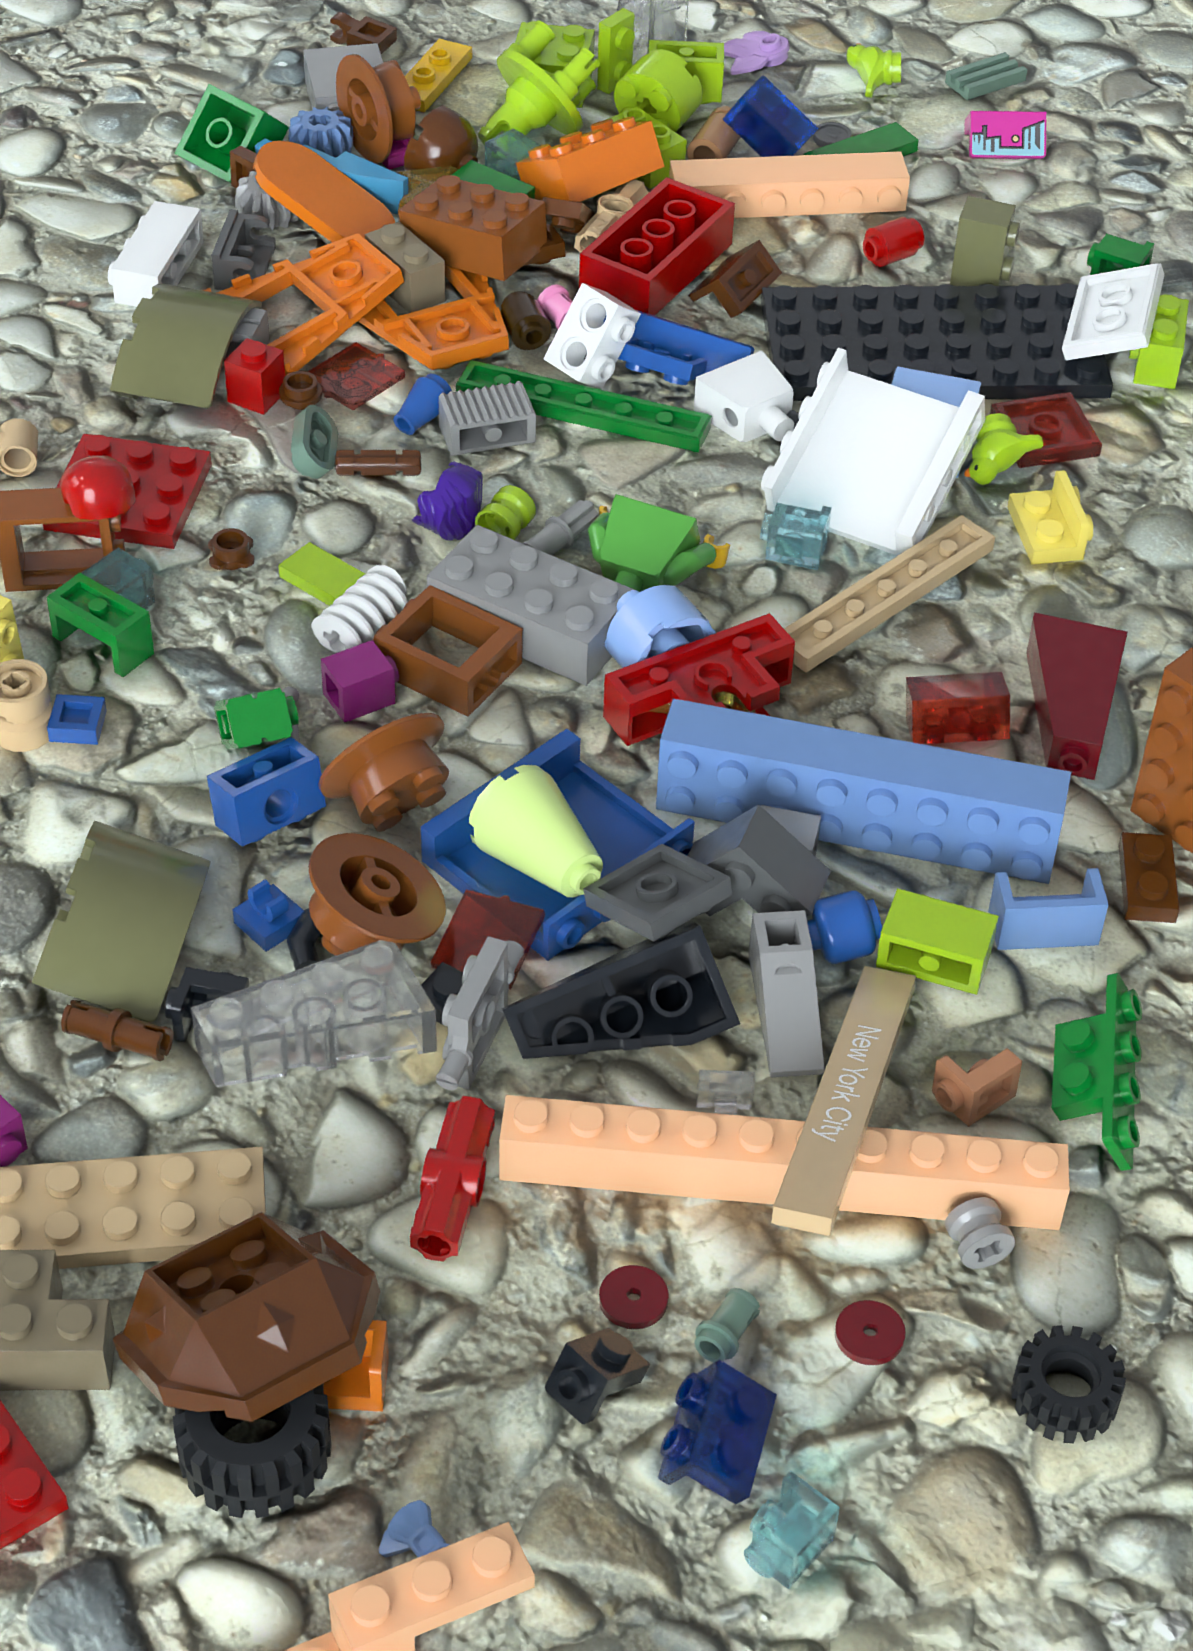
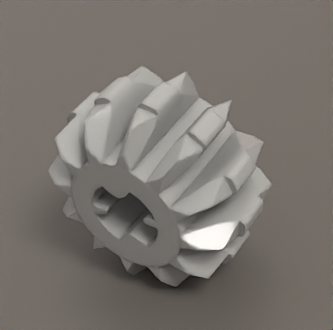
M251 171L249 177L239 179V186L236 188L235 206L238 209V213L266 217L270 220L268 228L272 231L274 227L278 226L288 228L289 222L299 220V217L277 202L259 186L255 178L257 172ZM255 226L256 230L262 229L260 227Z

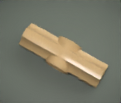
M634 179L627 184L620 185L613 194L603 195L599 198L596 214L576 235L574 248L579 253L649 193L645 188L644 182Z

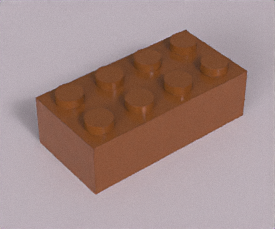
M1193 647L1164 668L1130 809L1131 812L1140 817L1144 822L1152 825L1163 834L1172 835V840L1193 853Z

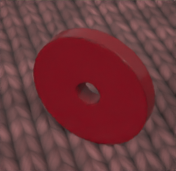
M638 1265L619 1267L610 1272L601 1283L599 1290L600 1308L609 1321L622 1328L643 1329L652 1326L663 1317L668 1307L669 1293L665 1281L658 1273L647 1267ZM637 1294L640 1298L631 1300L628 1298V1295Z
M862 1300L854 1302L841 1311L836 1321L835 1340L838 1347L848 1358L860 1364L881 1365L890 1362L901 1352L905 1341L906 1330L900 1315L890 1306L878 1301ZM871 1329L876 1332V1335L868 1336L864 1331Z

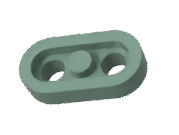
M309 405L294 418L291 443L292 463L302 475L320 479L335 467L338 430L333 419L325 410L316 405Z

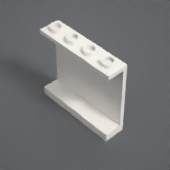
M838 348L831 362H825L822 365L817 378V388L812 397L807 396L803 400L798 416L799 421L793 431L788 430L780 446V456L775 466L769 465L763 475L761 489L765 492L767 510L897 556L925 539L985 422V396L968 390L960 407L848 371L846 350Z

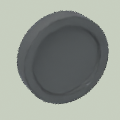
M825 122L815 127L813 140L818 146L823 147L850 138L852 133L847 126L841 123Z

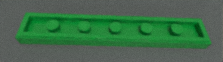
M470 360L455 384L456 391L461 390L465 392L468 388L472 391L476 387L481 390L484 386L490 388L493 384L495 386L501 383L507 385L509 382L515 384L517 381L523 383L532 407L538 416L698 453L711 429L712 415L474 360Z

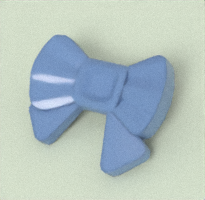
M417 1500L396 1512L387 1530L384 1532L379 1546V1553L383 1557H391L412 1550L417 1557H421L450 1544H447L437 1529L432 1526L430 1507L423 1501Z

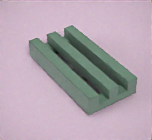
M1004 52L947 71L945 83L966 100H970L1026 81L1028 69L1024 66L1018 67L1019 62L1015 59L1009 60L1010 55Z

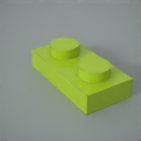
M624 8L599 22L598 60L600 66L597 70V89L606 94H610L615 90L617 82L633 66L635 13Z

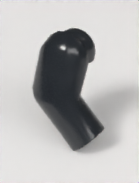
M309 908L302 912L287 937V945L296 975L300 978H311L321 970L315 942L318 937L322 938L323 935L314 925Z

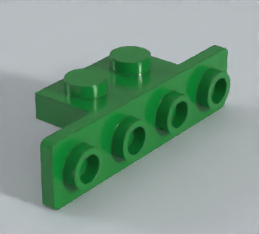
M1119 973L1107 975L1106 1013L1055 1024L1051 1108L1060 1121L1102 1112L1103 1144L1119 1169L1126 1171L1133 1169V1150L1139 1147L1140 1144L1139 1130L1134 1119V1105L1139 1104L1141 1100L1140 1087L1135 1076V1062L1141 1061L1142 1057L1140 1042L1136 1034V1021L1142 1019V1006L1137 992L1134 989L1128 990Z

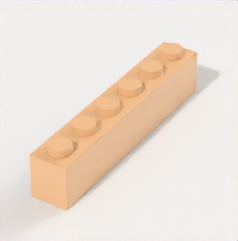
M902 152L670 160L669 171L670 179L735 203L734 218L906 211L910 181Z

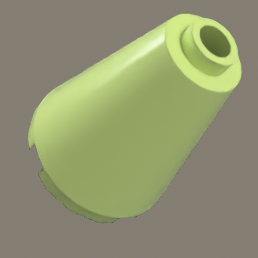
M521 765L514 768L519 773L505 780L498 776L491 781L478 796L470 812L469 824L474 827V836L470 835L472 842L488 855L566 897L573 898L584 895L583 888L601 878L603 862L551 775L539 766Z

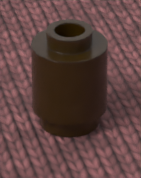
M523 291L513 292L505 297L501 304L500 312L506 330L514 345L522 350H534L546 343L551 334V324L538 300Z

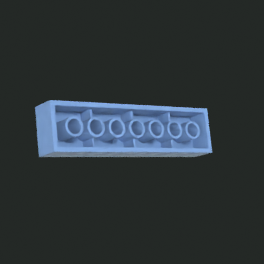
M673 698L660 738L656 809L724 823L730 822L758 804L760 806L765 805L821 816L818 840L993 874L1007 872L1009 877L1049 884L1065 812L1071 772Z

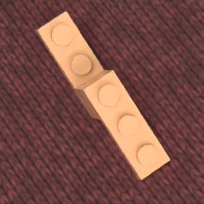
M508 1521L329 1593L331 1632L284 1651H415V1636L535 1588V1574Z

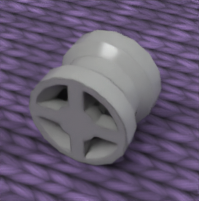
M980 1197L965 1201L955 1207L945 1220V1228L949 1236L960 1243L958 1254L962 1263L968 1268L979 1269L994 1265L1009 1255L1015 1246V1238L1011 1230L1000 1223L1001 1210L994 1199Z

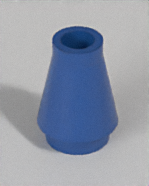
M427 374L425 377L417 378L402 407L393 417L396 427L407 435H413L417 429L439 415V395L442 392L447 395L452 391L449 384L436 374Z

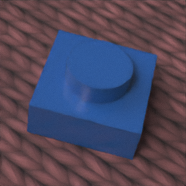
M56 694L47 726L49 742L98 745L107 712L105 697Z

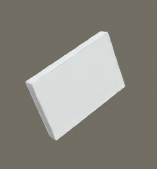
M1161 263L1080 278L1062 346L1065 360L1148 347L1164 279Z

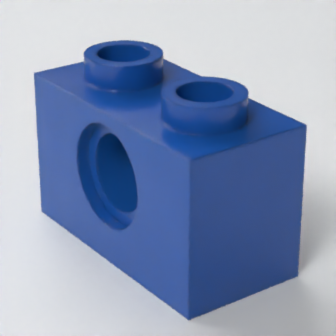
M290 737L207 775L215 826L243 847L249 843L260 841L266 835L291 823L299 822L306 818L307 815L326 807L325 796L319 789V780L322 775L319 756Z

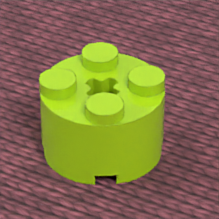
M655 49L642 56L617 82L614 90L615 105L619 114L626 109L637 106L674 132H677L701 104L702 86L696 74L693 77L685 68L688 63L682 57L668 50Z

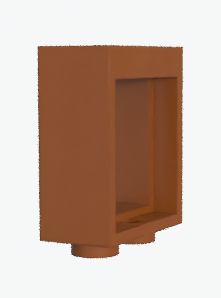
M61 488L0 491V562L5 591L58 589L79 572L103 586H117L118 567H126L124 539H115V532L121 531V514L114 518L101 520L79 519L72 514L70 505L64 503ZM99 521L102 548L24 552L20 525Z
M429 585L415 599L409 600L403 610L393 620L378 629L373 642L384 656L389 655L394 660L399 673V681L397 683L469 717L522 664L523 628ZM433 626L479 649L458 668L413 646V644Z

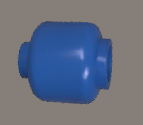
M856 890L819 898L814 905L812 919L807 920L813 951L820 949L825 960L831 964H838L873 954L876 948V940H880L882 931L881 919L874 899L866 900Z

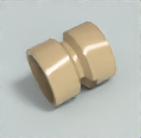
M12 659L0 663V747L13 752L35 750L49 742L47 726L53 708L50 702L49 682L45 669L36 662L27 659Z

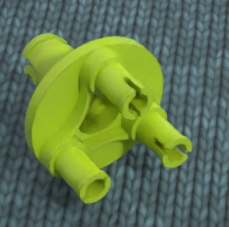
M540 20L535 23L533 28L518 44L512 43L497 58L498 68L509 87L506 89L504 104L488 120L485 127H481L478 138L486 147L500 132H504L503 137L495 144L497 149L494 152V155L501 159L509 155V151L515 148L531 130L543 128L547 124L565 135L578 132L583 127V121L577 107L597 87L590 75L600 66V62L597 58L593 61L591 60L595 55L587 48L582 47L579 53L562 71L557 70L555 73L548 72L534 63V59L556 37L554 32Z

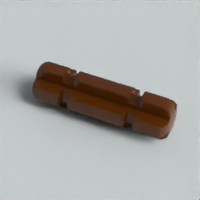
M338 450L335 455V470L339 476H355V472H361V476H396V472H403V476H418L421 473V453L419 450H402V454H396V450H361V454H354V450Z

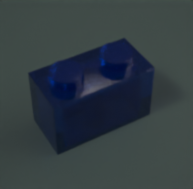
M764 75L741 96L722 119L761 157L795 156L819 129Z

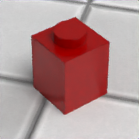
M246 338L224 360L227 402L265 415L280 399L279 388L285 377L284 350Z

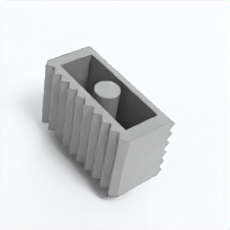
M517 381L515 384L509 382L507 385L501 383L495 386L493 384L490 388L484 386L481 390L476 387L473 391L469 388L465 392L461 390L456 392L450 391L447 395L442 392L439 395V426L446 441V446H448V451H450V456L536 442V413L523 383Z

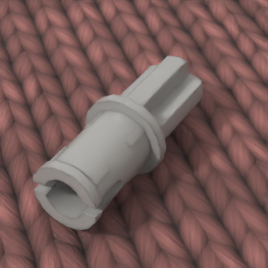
M580 500L559 517L552 516L548 518L545 522V527L529 540L523 542V544L553 556L560 549H568L573 546L574 538L592 524L598 517V512L591 501Z

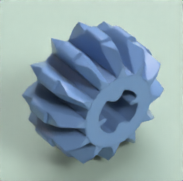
M313 107L309 112L299 111L298 116L290 119L288 139L289 142L303 146L308 145L336 158L345 151L351 153L353 147V127L351 126L350 118L345 117L342 111H330L329 107L324 109Z

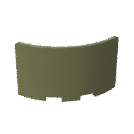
M157 284L152 287L153 297L151 299L142 298L132 315V322L136 323L137 327L132 340L123 339L110 391L128 398L138 399L140 396L208 409L213 404L221 368L238 325L251 309L261 308L262 302L170 284Z
M94 821L86 837L81 856L77 859L65 893L75 896L69 912L60 909L57 918L54 919L31 983L110 1010L115 1008L129 1011L132 1017L136 1019L154 1022L162 1006L211 861Z

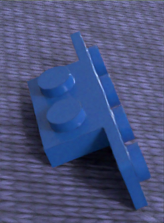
M638 311L641 315L635 325L634 334L626 342L618 359L626 361L625 367L630 370L649 373L651 369L664 373L663 379L665 381L678 385H687L688 381L695 380L697 376L753 354L754 348L741 342Z

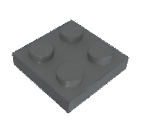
M664 844L658 845L583 888L587 907L652 941L669 935L677 927L699 914L708 912L714 905L733 895L730 876Z

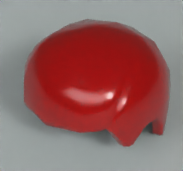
M88 456L74 462L64 471L61 477L60 486L63 501L65 504L70 505L72 514L79 519L101 520L114 518L129 511L136 501L131 474L127 467L109 456Z

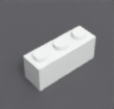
M154 201L147 214L141 216L138 227L132 237L126 239L123 250L117 260H113L109 266L108 282L110 285H113L115 303L137 307L142 298L151 299L153 297V286L161 283L178 285L204 243L200 208Z

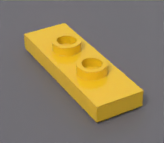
M439 38L405 75L409 87L414 86L420 95L421 106L416 111L424 113L472 59L471 46Z

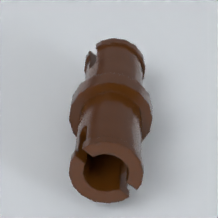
M75 999L70 1001L71 1005L67 1004L62 1014L61 1028L64 1033L75 1034L101 1042L106 1050L112 1052H119L124 1049L151 1057L156 1061H163L164 1055L167 1056L172 1047L174 1034L170 1027H162L132 1018V1014L124 1009L115 1008L111 1012L84 1004Z

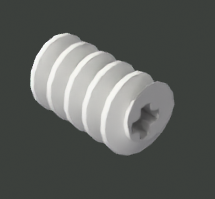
M386 565L371 567L367 574L360 577L343 595L335 599L331 606L325 608L320 616L313 619L311 627L319 643L326 649L338 653L373 640L378 629L393 620L408 602L405 597L407 592L403 579L396 570Z

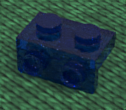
M720 1359L697 1374L694 1372L689 1374L680 1385L676 1394L675 1402L679 1405L674 1425L667 1432L661 1444L660 1454L664 1459L658 1479L667 1485H671L687 1475L734 1504L749 1498L777 1394Z

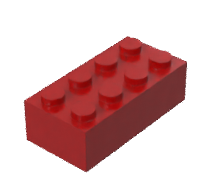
M666 177L580 253L579 288L582 283L609 293L635 310L655 316L732 245L735 203Z

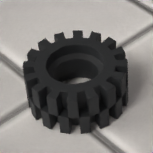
M1062 1325L1052 1326L1050 1337L1042 1329L1034 1334L1033 1342L1026 1341L1022 1347L1021 1355L1018 1357L1011 1389L1012 1399L1017 1398L1015 1409L1019 1416L1029 1412L1026 1425L1033 1431L1040 1424L1046 1426L1043 1437L1052 1441L1055 1431L1064 1433L1063 1443L1072 1444L1075 1442L1077 1432H1080L1084 1442L1093 1440L1096 1430L1103 1434L1109 1429L1111 1420L1114 1421L1124 1392L1126 1378L1122 1377L1125 1367L1122 1360L1114 1362L1117 1351L1111 1344L1104 1349H1100L1102 1337L1095 1332L1092 1333L1089 1340L1081 1338L1082 1327L1073 1326L1071 1334L1064 1335ZM1057 1371L1070 1372L1084 1379L1090 1386L1091 1391L1088 1395L1081 1397L1066 1396L1051 1388L1046 1382V1376Z

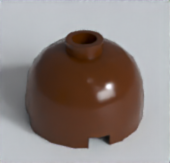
M442 105L433 109L422 119L419 126L424 128L418 140L411 136L404 155L405 171L417 181L430 186L439 177L452 175L470 160L478 163V137L466 118L460 113Z

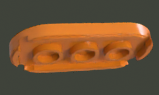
M289 141L269 142L259 149L253 163V169L255 168L257 172L255 178L259 186L330 242H335L357 233L365 238V234L380 229L384 225L395 223L392 213L382 202L311 149Z

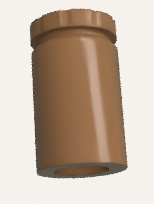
M728 106L716 108L687 147L688 160L727 158L745 132V121L741 114Z

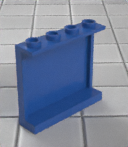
M565 729L421 826L422 862L547 961L564 949L574 947L583 935L601 922H608L611 919L587 907L584 895L573 898L566 897L488 855L472 842L470 835L474 836V827L469 824L470 812L478 796L491 781L498 776L505 780L519 773L514 768L521 765H536L551 775L602 859L603 869L601 878L660 844H664L687 856L693 846L695 822L692 819L688 818L676 828H671L580 761L581 738L568 729Z

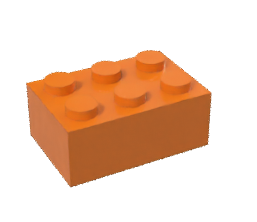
M634 116L613 122V119H607L592 124L590 126L591 132L582 135V131L560 137L561 144L553 147L550 144H545L528 150V158L515 163L520 180L535 187V199L542 201L543 197L581 202L665 166L652 121L635 122Z

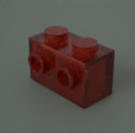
M986 672L906 677V722L911 741L918 744H940L1010 739V693L1003 673Z

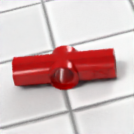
M462 1096L458 1101L449 1102L436 1149L429 1148L421 1176V1200L416 1210L410 1234V1247L419 1251L426 1259L444 1262L446 1258L458 1256L471 1207H478L486 1176V1153L495 1128V1110L484 1104L480 1098Z

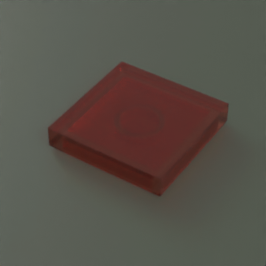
M1071 392L991 404L990 414L1001 413L1009 416L1018 434L1040 435L1043 438L1042 448L1026 452L1016 461L1019 468L1098 457L1101 454L1102 443Z

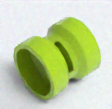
M506 485L500 488L493 496L491 503L485 505L477 514L475 526H482L515 540L520 534V530L527 527L535 517L536 506L527 492L519 487Z

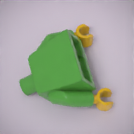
M618 494L613 499L610 513H608L607 506H600L599 516L588 528L592 556L600 564L603 577L639 592L658 585H678L704 567L722 568L726 564L730 544L728 543L723 546L713 545L715 538L710 534L705 535L703 543L699 544L700 535L697 519Z

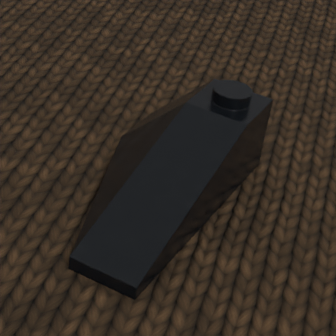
M693 921L682 924L669 935L656 941L646 939L502 1008L523 1059L587 1054L588 1052L620 1049L623 1051L638 1050L644 1047L668 1045L673 1047L693 1045L740 1025L702 928Z

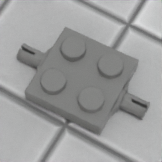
M488 936L478 956L470 955L462 975V987L458 995L453 993L449 995L442 1013V1025L448 1026V1035L442 1053L445 1062L436 1075V1082L442 1088L447 1090H455L457 1087L470 1089L505 1018L502 1008L508 1006L509 984L513 981L514 971L524 955V948L519 943L510 940L503 941Z

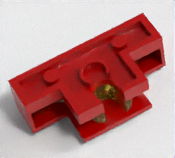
M768 613L605 674L603 717L626 746H630L662 733L673 698L770 716L763 706L779 701L780 687L791 683L795 640Z

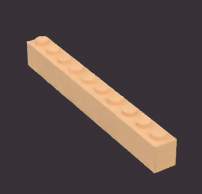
M506 1095L499 1138V1180L774 1205L805 1121ZM867 1127L839 1211L946 1220L948 1214L965 1201L988 1197L994 1199L1001 1210V1225L1060 1230L1070 1191L1068 1144Z

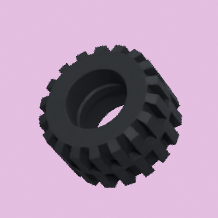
M323 1384L258 1418L276 1422L282 1426V1429L274 1436L256 1443H238L223 1436L233 1426L244 1421L226 1417L224 1410L195 1412L175 1408L173 1428L182 1476L187 1478L188 1488L197 1498L204 1494L206 1506L215 1511H218L223 1505L228 1506L229 1516L243 1518L245 1510H255L256 1518L268 1517V1508L279 1506L281 1511L284 1512L294 1507V1496L297 1494L306 1499L315 1490L314 1478L323 1479L328 1469L327 1457H331L332 1444L329 1408Z

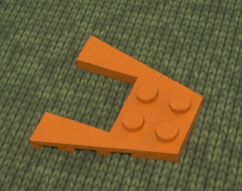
M359 233L310 250L311 258L292 264L286 259L272 264L274 271L260 277L251 279L249 274L234 278L231 280L232 287L216 292L263 302L294 284L324 311V313L267 344L284 350L285 376L291 372L299 371L404 283L401 269ZM207 288V289H205V290H202V291L212 292L210 288Z
M446 265L445 277L464 299L399 316L383 299L358 320L359 323L431 370L451 368L457 363L476 358H488L494 353L509 350L508 332L500 309L496 307L495 295L492 287H489L488 277Z

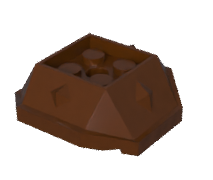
M260 1212L145 1270L125 1329L112 1339L119 1358L164 1406L195 1412L224 1410L228 1418L253 1422L362 1362L367 1344L365 1334L374 1318L381 1291L375 1272L324 1230L309 1234Z

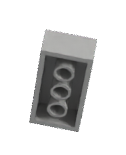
M476 525L427 575V587L431 585L523 628L522 659L585 686L590 683L611 659L612 656L604 646L608 628L618 612L617 603L619 599L628 591L634 590L479 525Z

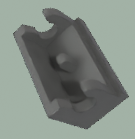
M236 209L229 210L211 255L214 289L224 290L232 287V279L245 274H249L251 279L266 274L276 248V241L274 237L254 234L251 228L255 226L268 228L269 219L260 215L238 213Z

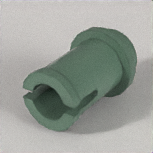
M733 1288L728 1291L724 1301L710 1320L702 1321L696 1328L694 1344L702 1357L713 1363H721L726 1359H732L739 1349L738 1340L760 1313V1310H758L760 1305L756 1298L740 1288Z

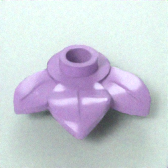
M752 31L745 33L742 39L735 38L724 43V56L735 58L730 72L731 75L756 71L764 66L773 67L782 64L788 58L787 52L790 49L787 38L778 34Z

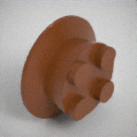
M350 54L343 57L336 74V96L339 110L343 112L345 117L350 118L351 126L353 127L354 148L366 160L375 164L382 163L388 158L393 141L410 139L411 136L414 137L415 110H418L421 106L419 92L414 86L409 87L396 60L386 61L372 68L360 55Z
M419 713L392 721L370 732L350 745L327 766L319 780L320 791L325 797L332 799L352 796L360 820L365 824H373L377 832L392 828L401 821L403 813L410 811L418 805L421 808H427L436 804L446 795L442 785L449 776V769L432 750L443 734L444 722L437 714Z
M343 833L324 839L311 854L308 867L310 880L315 892L309 902V912L314 925L323 935L321 942L328 952L336 956L350 954L367 960L393 962L402 951L405 943L423 941L434 935L442 925L446 915V904L440 886L432 874L417 859L396 845L369 835Z

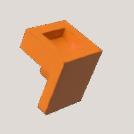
M372 1320L365 1334L367 1344L360 1364L324 1383L323 1389L324 1394L327 1395L329 1409L383 1412L389 1363L387 1321Z

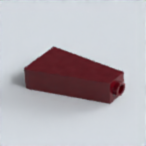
M1034 612L1026 654L1046 767L1070 771L1072 776L1095 780L1128 631Z

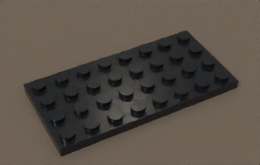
M1065 283L1061 285L1036 286L1033 284H1021L1019 286H994L991 284L979 286H953L950 284L912 286L905 284L893 287H873L871 285H860L857 287H832L829 285L817 287H791L787 285L762 287L761 305L769 358L792 386L794 392L793 401H803L807 396L812 397L817 388V378L822 365L825 362H831L838 348L846 350L848 371L888 384H892L898 366L980 381L979 394L984 395L985 399L1111 398L1113 382L1104 354L1065 360L1062 351L1078 285Z

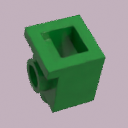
M1106 233L1100 243H1093L1089 251L1087 266L1091 267L1090 275L1150 265L1154 243L1147 241L1145 245Z

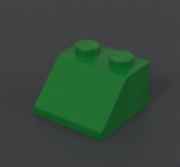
M208 84L174 154L231 183V150L243 146L255 152V145L265 138L270 141H283L289 126L253 105Z

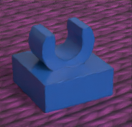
M265 879L250 888L247 892L248 900L232 910L234 924L267 952L287 939L304 910L274 884L270 885Z

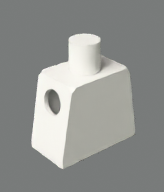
M759 351L697 376L694 411L712 415L711 424L739 442H748L767 433L776 441H782L788 430L793 431L794 421L786 415L792 410L794 392L792 386L763 351Z

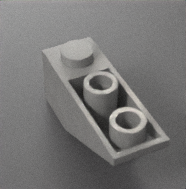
M805 910L753 913L748 955L770 1078L824 1074L825 1068L814 956Z

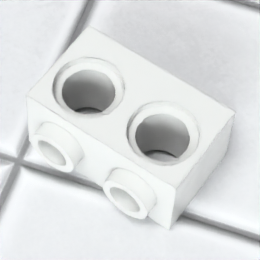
M582 283L544 360L578 382L602 389L606 381L612 376L615 370V363L626 342L633 336L635 325L641 313L609 293Z

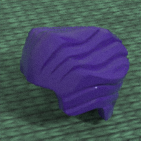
M453 461L448 465L450 468L442 472L436 489L423 491L419 495L417 502L421 516L416 515L412 519L413 523L431 530L445 540H460L464 538L475 527V518L481 511L483 474L468 465Z

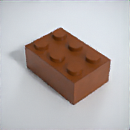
M454 175L439 177L433 184L420 194H417L398 210L399 222L444 259L446 266L502 281L508 279L540 252V247L547 242L545 201L529 198L524 193H510L494 189L489 184H475L463 181Z

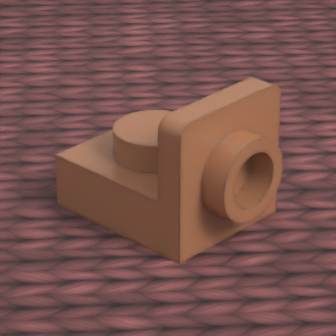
M1006 1048L989 1060L986 1058L979 1060L966 1073L950 1057L945 1055L936 1061L932 1093L944 1110L953 1112L969 1127L1016 1096L1022 1060Z

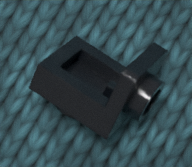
M186 967L179 986L171 987L166 999L165 1016L168 1019H172L174 1039L186 1041L194 1019L246 1028L252 1014L249 978L235 976L228 972H213Z
M606 1328L565 1344L545 1384V1390L581 1424H587L595 1419L606 1396L641 1383L650 1363L633 1349L631 1342L626 1337L614 1332L610 1328Z

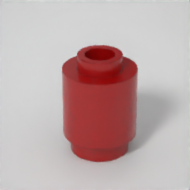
M900 217L869 228L865 233L863 241L864 254L869 261H872L878 267H884L911 257L924 245L923 229L916 219H907L906 217Z

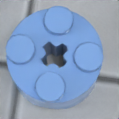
M658 585L641 592L637 590L628 591L619 599L617 603L618 612L610 623L604 646L616 662L624 668L716 632L705 616L676 586Z

